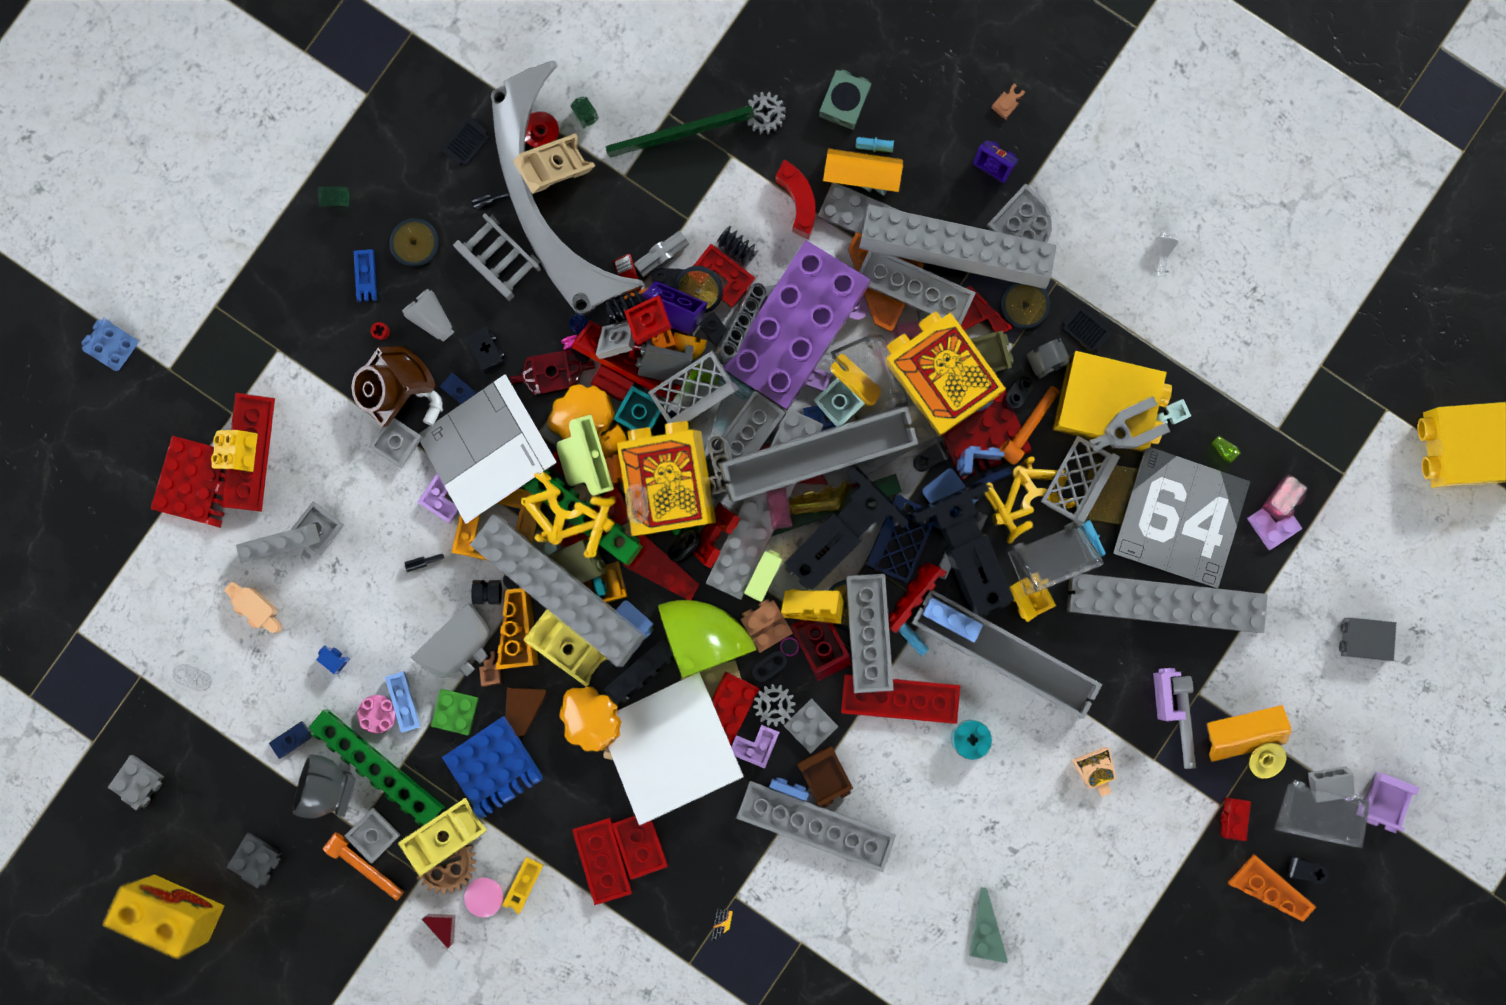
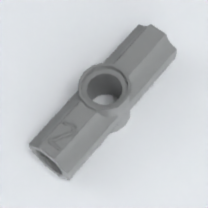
M679 230L664 242L661 241L649 250V253L634 263V266L644 278L659 266L662 267L674 258V255L689 245V242Z

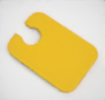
M839 354L835 360L843 365L846 371L834 361L830 367L832 373L865 404L873 406L881 394L879 386L847 356Z

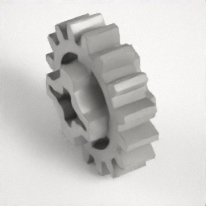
M761 92L760 97L753 95L754 101L748 100V104L754 109L755 117L747 121L748 126L753 124V131L758 128L760 134L763 133V130L770 134V129L776 132V125L782 126L781 120H785V115L782 114L785 112V107H781L783 101L777 102L778 96L775 95L772 98L771 92H768L767 96H764L763 92ZM764 110L768 113L767 116H764ZM777 116V118L772 123H770L772 118H775Z
M774 684L771 685V689L765 686L764 693L758 691L760 698L754 699L758 702V705H754V708L759 710L756 716H762L761 722L766 719L768 726L771 722H774L776 727L779 721L784 725L785 718L791 719L788 715L789 712H795L791 709L795 702L790 701L794 696L787 695L788 689L782 691V685H779L778 689H775ZM771 692L780 693L777 697L767 695ZM781 698L778 703L779 709L774 708L768 712L771 707L770 701L775 702ZM785 698L788 704L787 710L782 707V701ZM762 700L767 703L765 712L762 711ZM773 713L781 715L779 718H770Z

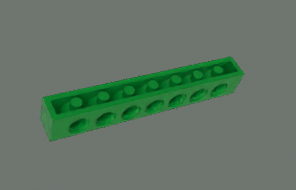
M547 469L543 471L548 475L550 474V472ZM536 477L522 485L533 495L544 492L542 490L543 483ZM551 477L549 482L564 495L563 500L558 502L562 509L572 511V506L579 502L594 510L595 505L588 500L583 502L578 498L580 496L579 493L572 488L567 490L564 487L565 483L557 477L555 479ZM548 500L542 501L550 507ZM582 514L580 517L566 520L577 526L586 523L588 516ZM616 522L606 536H601L599 545L624 564L630 565L643 546L639 544L641 541L639 538L632 536V534L630 536L624 532L625 528ZM593 529L584 531L583 533L590 537ZM620 537H623L624 545L619 548L616 542Z
M322 710L308 727L312 731L311 735L318 740L322 739L327 743L325 746L330 751L339 753L341 755L340 759L347 765L352 764L356 768L357 774L370 779V784L374 788L383 790L388 800L391 802L396 801L400 805L399 808L405 814L409 815L410 813L414 816V821L421 827L439 816L445 809L441 803L330 710ZM330 727L335 729V736L333 738L328 735ZM345 739H347L350 742V748L348 750L344 749L342 746V742ZM359 752H362L365 755V760L363 762H360L357 759V754ZM374 764H377L380 768V772L377 775L372 772ZM389 776L395 781L393 787L388 786L386 783ZM403 789L409 791L408 799H404L401 796ZM418 801L424 804L423 812L416 809Z

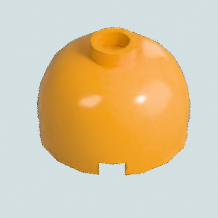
M671 331L676 345V349L673 351L683 353L686 345L693 346L692 360L699 358L704 353L707 340Z
M618 423L610 426V429L599 437L604 458L619 455L617 443L627 441L626 433Z

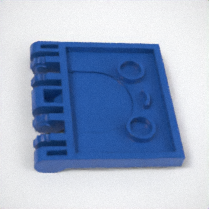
M505 716L442 757L473 806L474 813L480 820L488 816V813L494 812V807L488 798L490 795L494 804L497 807H502L503 802L508 803L517 797L518 793L524 792V787L518 779L520 775L527 787H532L533 784H537L543 779L542 774Z

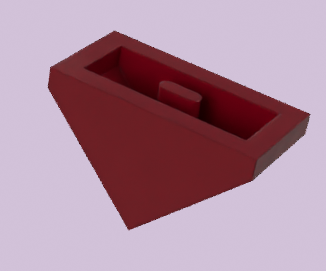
M427 914L422 918L423 922L447 949L454 943L456 915Z

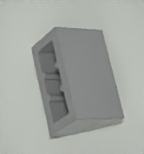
M1346 766L1308 773L1310 789L1316 802L1355 796L1354 776Z

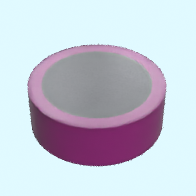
M787 637L781 641L780 650L786 656H794L799 650V643L796 639Z

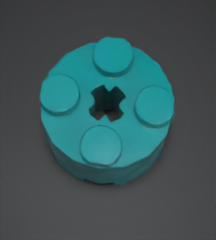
M969 719L956 725L952 731L951 743L957 754L965 759L975 760L982 758L989 752L992 745V736L986 725ZM971 734L976 738L972 745L967 741Z

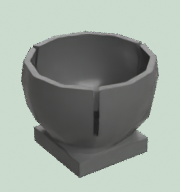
M310 754L304 763L298 781L293 814L302 818L316 819L335 812L337 816L345 817L356 778L351 772H342L333 760L321 755Z

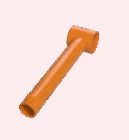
M1049 387L1013 441L1007 440L1000 447V452H1004V458L1012 465L1017 464L1022 459L1024 451L1021 448L1060 392L1057 388Z
M335 832L323 847L324 852L335 859L340 856L398 901L405 891L348 848L349 841L341 834Z

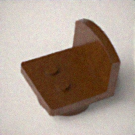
M405 346L378 347L367 364L355 373L351 388L357 406L363 411L369 412L379 427H388L411 394L431 393L435 388V382L426 365Z

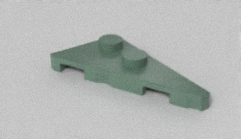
M981 887L969 955L1007 963V956L987 888Z

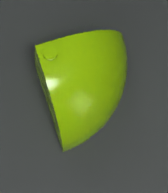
M676 600L658 605L666 634L683 678L757 650L744 626L735 617L717 606L695 600Z

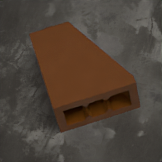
M507 688L505 718L519 739H521V736L527 735L548 694V689Z

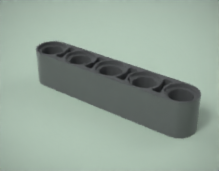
M754 283L744 293L714 353L721 364H727L738 353L766 296L767 291L763 284Z

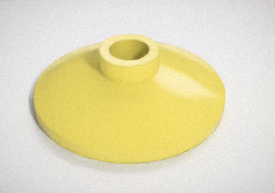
M1264 743L1258 746L1251 754L1249 760L1250 770L1259 778H1271L1283 769L1286 763V752L1277 743Z

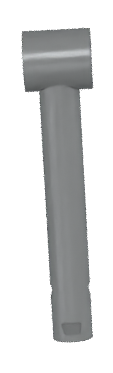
M1191 676L1171 677V693L1177 696L1178 710L1185 711L1186 714L1185 720H1179L1184 769L1196 768L1188 696L1189 693H1193V681Z

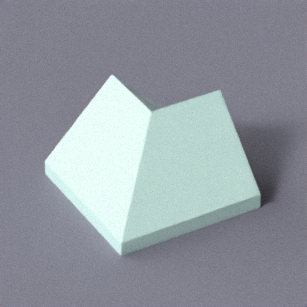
M838 378L813 400L836 427L844 425L865 405Z

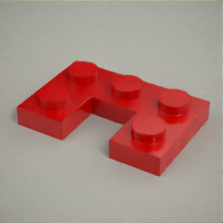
M712 244L708 246L693 265L703 266L713 272L715 271L728 281L723 288L722 301L732 309L756 280L753 275ZM691 271L688 273L690 277L702 286L710 277L709 274L702 271Z
M721 502L718 503L714 510L716 523L705 525L700 534L701 543L693 552L705 566L710 568L718 560L721 552L713 545L716 539L720 537L722 530L731 535L740 520L739 516Z

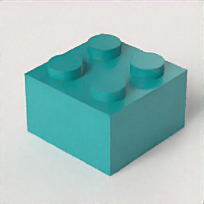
M631 386L613 420L628 430L650 428L652 434L662 413L650 395Z

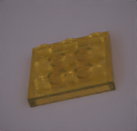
M1115 465L1086 519L1122 525L1139 469ZM1093 469L1088 470L1086 481L1094 479Z

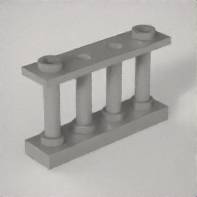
M484 214L483 218L487 223L467 243L464 242L462 244L457 240L453 246L510 301L514 297L511 292L513 290L512 287L532 267L539 272L541 270L538 265L540 261L533 254L529 256L498 226L500 223L494 216L491 215L489 217ZM494 228L500 236L480 256L475 257L471 253L473 251L472 248ZM507 241L514 249L494 269H487L484 266L486 264L485 261ZM520 254L527 262L507 282L504 281L502 283L498 279L499 274Z

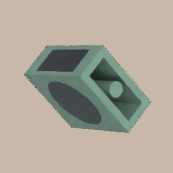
M836 70L821 106L819 117L854 130L870 92L871 83L866 78L851 76V73L848 71Z

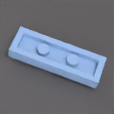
M934 598L929 600L922 614L974 643L983 627L977 621Z
M405 671L385 677L401 733L421 727Z

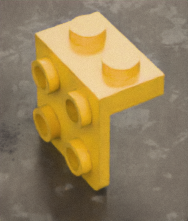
M240 430L216 431L214 451L211 457L212 468L253 472L258 434Z
M1039 572L1009 587L1014 597L1013 601H1016L1019 607L1018 612L1020 616L1027 622L1056 606Z

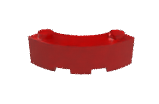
M784 160L776 174L775 182L781 185L793 198L796 207V218L792 226V232L809 240L815 221L814 195L804 175L795 166Z

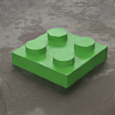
M440 689L431 727L469 736L479 697Z

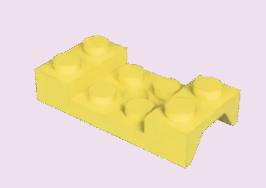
M548 609L524 638L527 644L586 687L589 685L591 675L600 663L607 660L604 655ZM566 644H572V651L565 654L563 647Z
M464 798L398 844L421 877L449 856L485 834L487 829L479 821L467 799ZM442 831L447 832L449 839L446 842H440L437 839L438 833Z

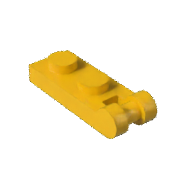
M526 856L502 906L510 907L520 914L544 864ZM514 895L521 898L519 903L512 900Z

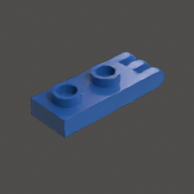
M374 250L354 251L357 302H362V294H364V300L369 301V293L372 294V300L376 301L377 288Z

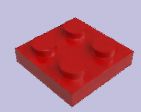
M659 295L624 311L633 339L637 345L672 329L662 298Z

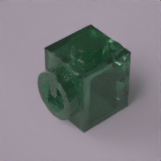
M587 97L576 98L571 103L572 113L583 129L593 125L599 119L596 110Z
M318 187L319 207L349 206L350 194L347 187Z

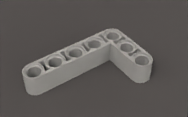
M713 436L708 442L715 476L709 477V482L713 484L712 496L727 492L719 462L723 458L726 461L732 459L728 441L724 437ZM717 440L722 441V448L720 450H716L714 446Z

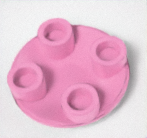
M370 696L364 699L358 708L357 717L359 724L367 732L380 734L389 730L395 723L396 714L393 703L385 696Z
M489 878L475 879L468 885L464 894V902L467 909L478 917H489L495 914L503 902L502 887Z

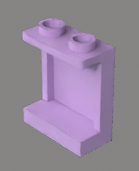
M1175 668L1159 669V673H1153L1158 720L1186 719L1185 711L1173 710L1170 678L1181 676V672H1175Z
M1376 772L1361 816L1367 818V823L1378 826V823L1385 825V830L1396 833L1397 830L1404 832L1405 828L1402 827V823L1412 795L1418 794L1419 787Z

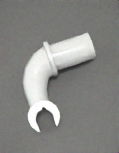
M435 391L415 394L418 397L425 396L430 400V407L423 422L433 426L439 413L443 411L441 397Z

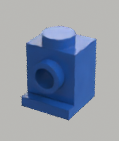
M326 645L319 650V657L316 659L333 674H339L350 660L349 657H341L342 653L337 648H328Z

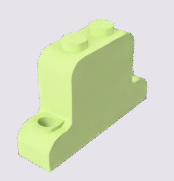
M592 415L571 420L569 423L571 437L557 442L556 445L566 482L570 486L585 482L588 491L592 495L614 490Z

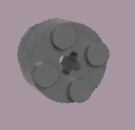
M1061 338L1038 347L1036 352L1031 351L1026 354L1035 375L1039 379L1071 363V358Z

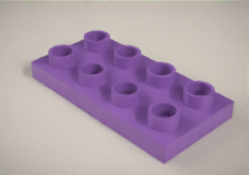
M805 240L753 320L738 353L724 365V370L785 410H788L869 287L871 280Z

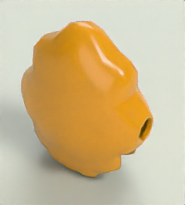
M581 384L573 385L563 398H558L554 401L552 411L547 419V426L551 432L559 435L564 440L571 437L569 428L571 420L592 415L599 438L603 431L610 429L615 416L611 398L606 392L601 391L596 386L587 388Z
M588 686L567 690L563 696V704L559 714L560 719L565 723V738L573 745H581L584 751L605 750L620 736L622 721L617 716V704L608 695H599L594 687Z

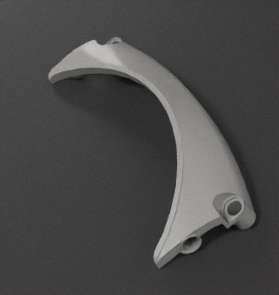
M549 61L536 67L528 68L503 81L504 86L493 90L491 100L495 137L503 175L512 203L535 254L552 282L579 316H586L591 310L596 308L595 306L608 300L613 301L614 298L618 300L621 295L625 297L628 292L644 287V283L642 280L621 277L604 271L588 263L569 249L550 229L542 217L532 192L513 162L520 153L525 152L526 130L536 97L544 82L558 67L555 61ZM500 96L505 97V99L502 102L496 101L497 98ZM580 302L587 303L584 310L577 309V305Z

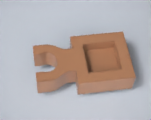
M1015 83L1011 86L1009 94L1003 92L991 107L1005 120L1018 106L1019 103L1016 100L1022 98L1025 94L1023 90L1019 94L1014 93L1017 87Z
M491 651V658L489 660L484 659L482 661L484 666L479 667L482 687L502 684L501 670H495L497 658L495 651Z

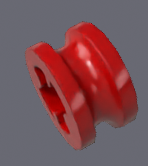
M381 322L373 324L370 330L371 335L377 340H385L390 333L388 326ZM378 327L384 328L381 336L376 334Z

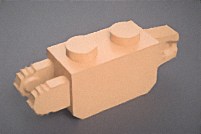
M231 582L224 591L232 599L230 603L235 606L233 608L234 611L241 616L244 614L249 619L247 622L255 629L257 627L265 628L271 633H278L282 630L281 623L275 618L277 608L255 588H243L235 582Z

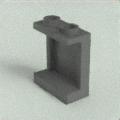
M651 338L646 343H642L640 350L642 355H638L636 367H639V376L666 381L691 364L693 346L686 345L682 353L652 346ZM675 379L673 384L683 385V380Z
M1344 618L1340 625L1342 640L1339 643V651L1341 656L1394 661L1397 622Z

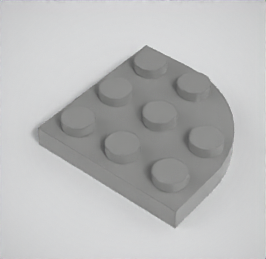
M1025 183L988 223L987 227L994 232L1047 243L1052 231L1051 212L1046 202Z

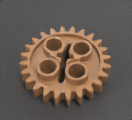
M443 831V835L438 833L437 839L440 842H446L449 839V835ZM466 845L458 850L455 855L445 859L449 860L461 856V860L452 861L447 865H438L423 876H418L417 879H424L421 885L423 886L428 883V891L434 887L435 894L440 889H442L443 895L447 893L448 889L451 894L454 893L455 887L461 890V883L466 886L468 884L466 878L472 879L473 875L470 872L476 871V868L472 866V864L477 863V860L472 859L476 852H470L473 845ZM454 864H458L461 867L460 874H456L453 871ZM435 869L442 872L441 879H437L434 876Z

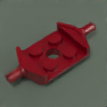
M569 349L527 357L523 373L510 377L511 385L522 382L526 383L534 396H538L541 393L568 389L573 385H579L583 370L595 369L593 361L579 362ZM549 367L557 369L555 376L550 377L546 374Z

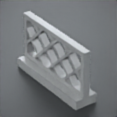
M710 351L648 393L669 424L680 421L689 422L739 389L731 381L714 352ZM709 357L714 362L713 370L703 368L704 361ZM690 369L699 370L697 381L687 379ZM702 371L712 373L710 384L700 382ZM715 375L723 376L727 383L723 386L713 385ZM673 380H683L682 391L672 389ZM686 382L696 384L695 394L685 392ZM700 385L710 387L706 397L698 395ZM659 389L668 391L666 401L659 400L655 392ZM671 392L681 394L679 404L669 402ZM684 395L694 397L692 406L682 405ZM668 405L678 407L677 415L673 418L667 413Z
M1077 436L1041 503L1072 519L1073 523L1081 526L1085 522L1120 456L1114 453L1110 454L1103 449L1091 452L1090 449L1096 445L1091 446L1090 442ZM1078 442L1086 446L1087 453L1077 454L1076 446ZM1099 453L1105 457L1102 463L1095 465L1092 455ZM1089 456L1091 466L1082 468L1079 458ZM1076 459L1078 469L1069 471L1067 462ZM1093 469L1094 479L1086 481L1083 471ZM1080 472L1082 482L1073 484L1070 474ZM1067 476L1069 486L1060 488L1057 481L1058 478ZM1084 485L1085 495L1077 497L1074 487ZM1070 488L1073 499L1064 501L1061 491ZM1058 492L1060 502L1052 503L1048 501L1047 498L1050 493ZM1075 502L1077 510L1074 515L1066 510V503Z

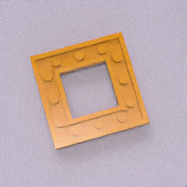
M516 489L496 504L520 509L516 529L533 542L538 522L527 508L521 504L522 498L532 496L533 494L527 490ZM542 501L535 503L541 510ZM481 514L468 523H465L460 515L451 553L487 560L470 546L476 537Z

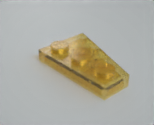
M849 481L842 482L840 487L833 488L832 485L825 487L823 491L816 494L814 491L791 497L784 508L786 514L799 515L807 512L816 513L838 509L851 487Z

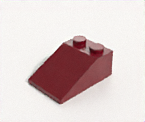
M800 620L790 625L817 681L852 665L850 655L832 623Z

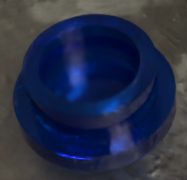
M576 314L570 318L569 327L574 333H580L587 323L586 317Z

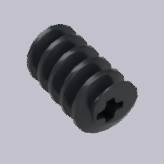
M729 226L718 238L719 248L725 246L724 251L726 253L731 251V257L737 256V262L743 260L742 265L745 267L753 260L758 250L754 251L755 244L750 247L748 246L749 239L742 242L743 235L737 238L738 231L735 230L731 233L732 226Z
M634 290V297L627 293L626 300L621 295L620 302H617L615 298L613 299V305L606 301V311L611 323L613 324V319L620 323V316L627 320L624 311L645 302L643 294H639L637 290Z

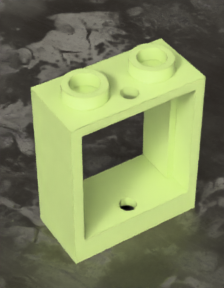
M772 550L769 553L764 552L744 592L745 595L759 602L763 601L782 563L780 554Z

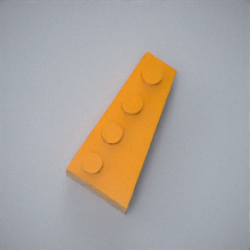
M522 588L510 589L505 592L503 622L500 629L501 638L500 645H498V660L495 670L539 665L537 650L524 641V638L535 624L532 596Z

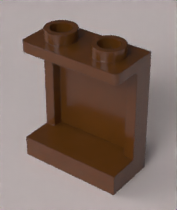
M832 746L797 763L818 806L823 805V807H827L834 803L833 799L838 796L844 798L851 794L850 790L854 789Z

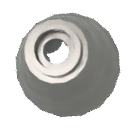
M427 289L416 298L418 300L417 303L413 301L402 311L408 320L444 342L454 331L451 329L452 325L434 292Z

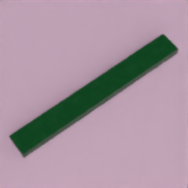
M749 105L610 144L605 148L611 158L754 118L755 116L752 106Z
M896 473L873 481L888 497L902 492ZM860 486L783 512L772 537L828 518L835 511L839 513L852 500L851 495ZM874 498L867 499V503L876 501Z

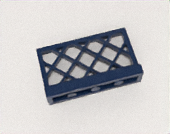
M898 494L893 499V502L901 510L905 503L912 506L913 510L923 507ZM889 514L881 526L865 566L908 584L931 532L933 523L932 520L925 525L919 523L920 527L910 530L907 524V532L897 535L895 524L890 520L891 515ZM921 529L924 537L922 541L915 543L911 532ZM909 534L912 545L902 548L898 537ZM896 538L900 549L890 553L887 544L890 540ZM913 546L916 552L915 558L907 561L903 550ZM901 551L905 562L894 565L891 555ZM888 556L892 567L887 569L879 567L881 558ZM906 564L908 568L906 578L898 575L896 567Z

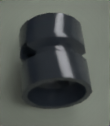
M473 580L471 588L472 604H485V602H488L489 605H500L502 601L501 580H489L488 583L485 580Z

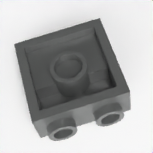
M247 833L227 868L242 876L241 879L259 888L262 885L265 886L270 880L271 876L269 874L272 868L275 869L281 861L279 857L282 852L251 833Z

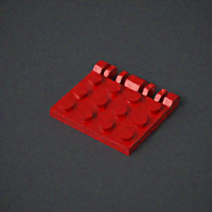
M1005 390L994 399L988 408L973 413L966 420L941 436L951 456L950 458L955 470L961 453L966 448H969V446L981 447L980 450H988V448L1000 449L1007 440L1013 441L1021 429L1015 411L1006 408L1003 403ZM1028 440L1021 448L1024 454L1032 451ZM973 458L976 459L979 469L982 472L986 471L983 460ZM985 459L990 469L1002 464V459ZM973 467L970 476L975 475V470ZM956 470L961 481L968 478V476H959L960 471Z
M172 436L151 509L221 528L223 520L210 517L211 514L224 517L225 514L219 510H212L214 502L222 505V500L217 499L216 494L223 496L224 482L221 481V477L225 478L224 469L212 468L211 457L214 447Z

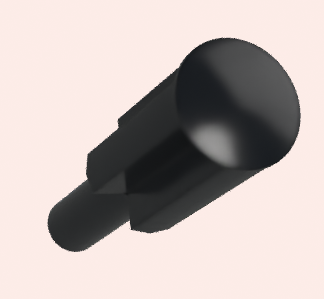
M508 190L494 195L488 193L471 199L472 206L476 210L491 205L494 200L510 196Z
M441 553L428 558L423 556L404 562L406 571L410 572L427 567L428 563L444 559V554Z

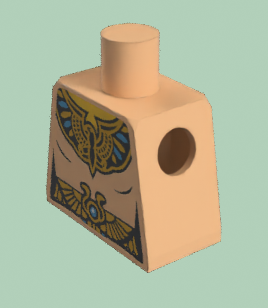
M1108 747L1071 760L1088 788L1097 787L1100 796L1112 793L1108 782L1115 780L1116 775L1111 752Z

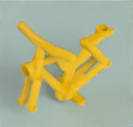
M1034 457L1027 458L1020 466L1014 468L1012 472L1014 481L1005 505L994 490L993 484L987 483V486H990L989 491L985 492V496L997 513L992 516L995 526L1004 524L1008 527L1010 533L1006 538V542L1009 544L1013 543L1015 538L1033 526L1031 521H1027L1016 527L1013 520L1033 513L1034 508L1030 506L1031 500L1038 496L1044 497L1047 491L1045 488H1036L1031 479L1053 480L1058 471L1032 469L1031 464L1035 461ZM1067 476L1058 478L1057 481L1060 488L1065 486ZM1020 484H1022L1028 493L1023 498L1021 509L1010 513ZM1058 492L1050 493L1047 498L1052 503L1060 502ZM1074 501L1065 504L1066 508L1076 506Z
M536 472L533 476L545 485L547 491L522 498L521 504L527 508L544 530L541 534H536L534 539L538 542L549 541L551 544L557 545L563 541V538L593 529L584 556L586 558L595 557L603 530L608 532L614 525L607 518L609 507L616 503V497L612 496L609 499L592 497L591 503L601 506L599 513L579 502L575 503V510L566 511L557 502L560 490L549 482L551 477L544 472H541V474ZM548 500L552 511L556 514L553 525L535 503ZM582 514L594 519L562 530L565 519L580 517Z

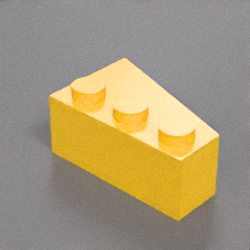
M785 590L781 613L784 618L841 624L844 600L840 591Z

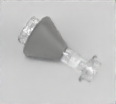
M1160 233V236L1155 238L1160 254L1159 267L1154 269L1156 276L1167 277V273H1169L1166 270L1167 259L1177 245L1178 240L1175 239L1174 234Z

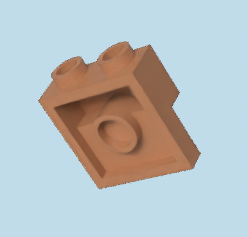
M767 599L758 604L760 606L759 609L755 611L752 608L742 614L743 618L740 619L759 653L793 634L774 600L770 602Z

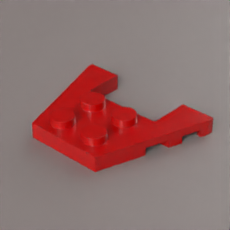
M971 286L967 287V289L976 292ZM977 292L961 324L962 329L965 331L987 319L993 332L1003 331V333L1012 329V326L987 304L988 302Z

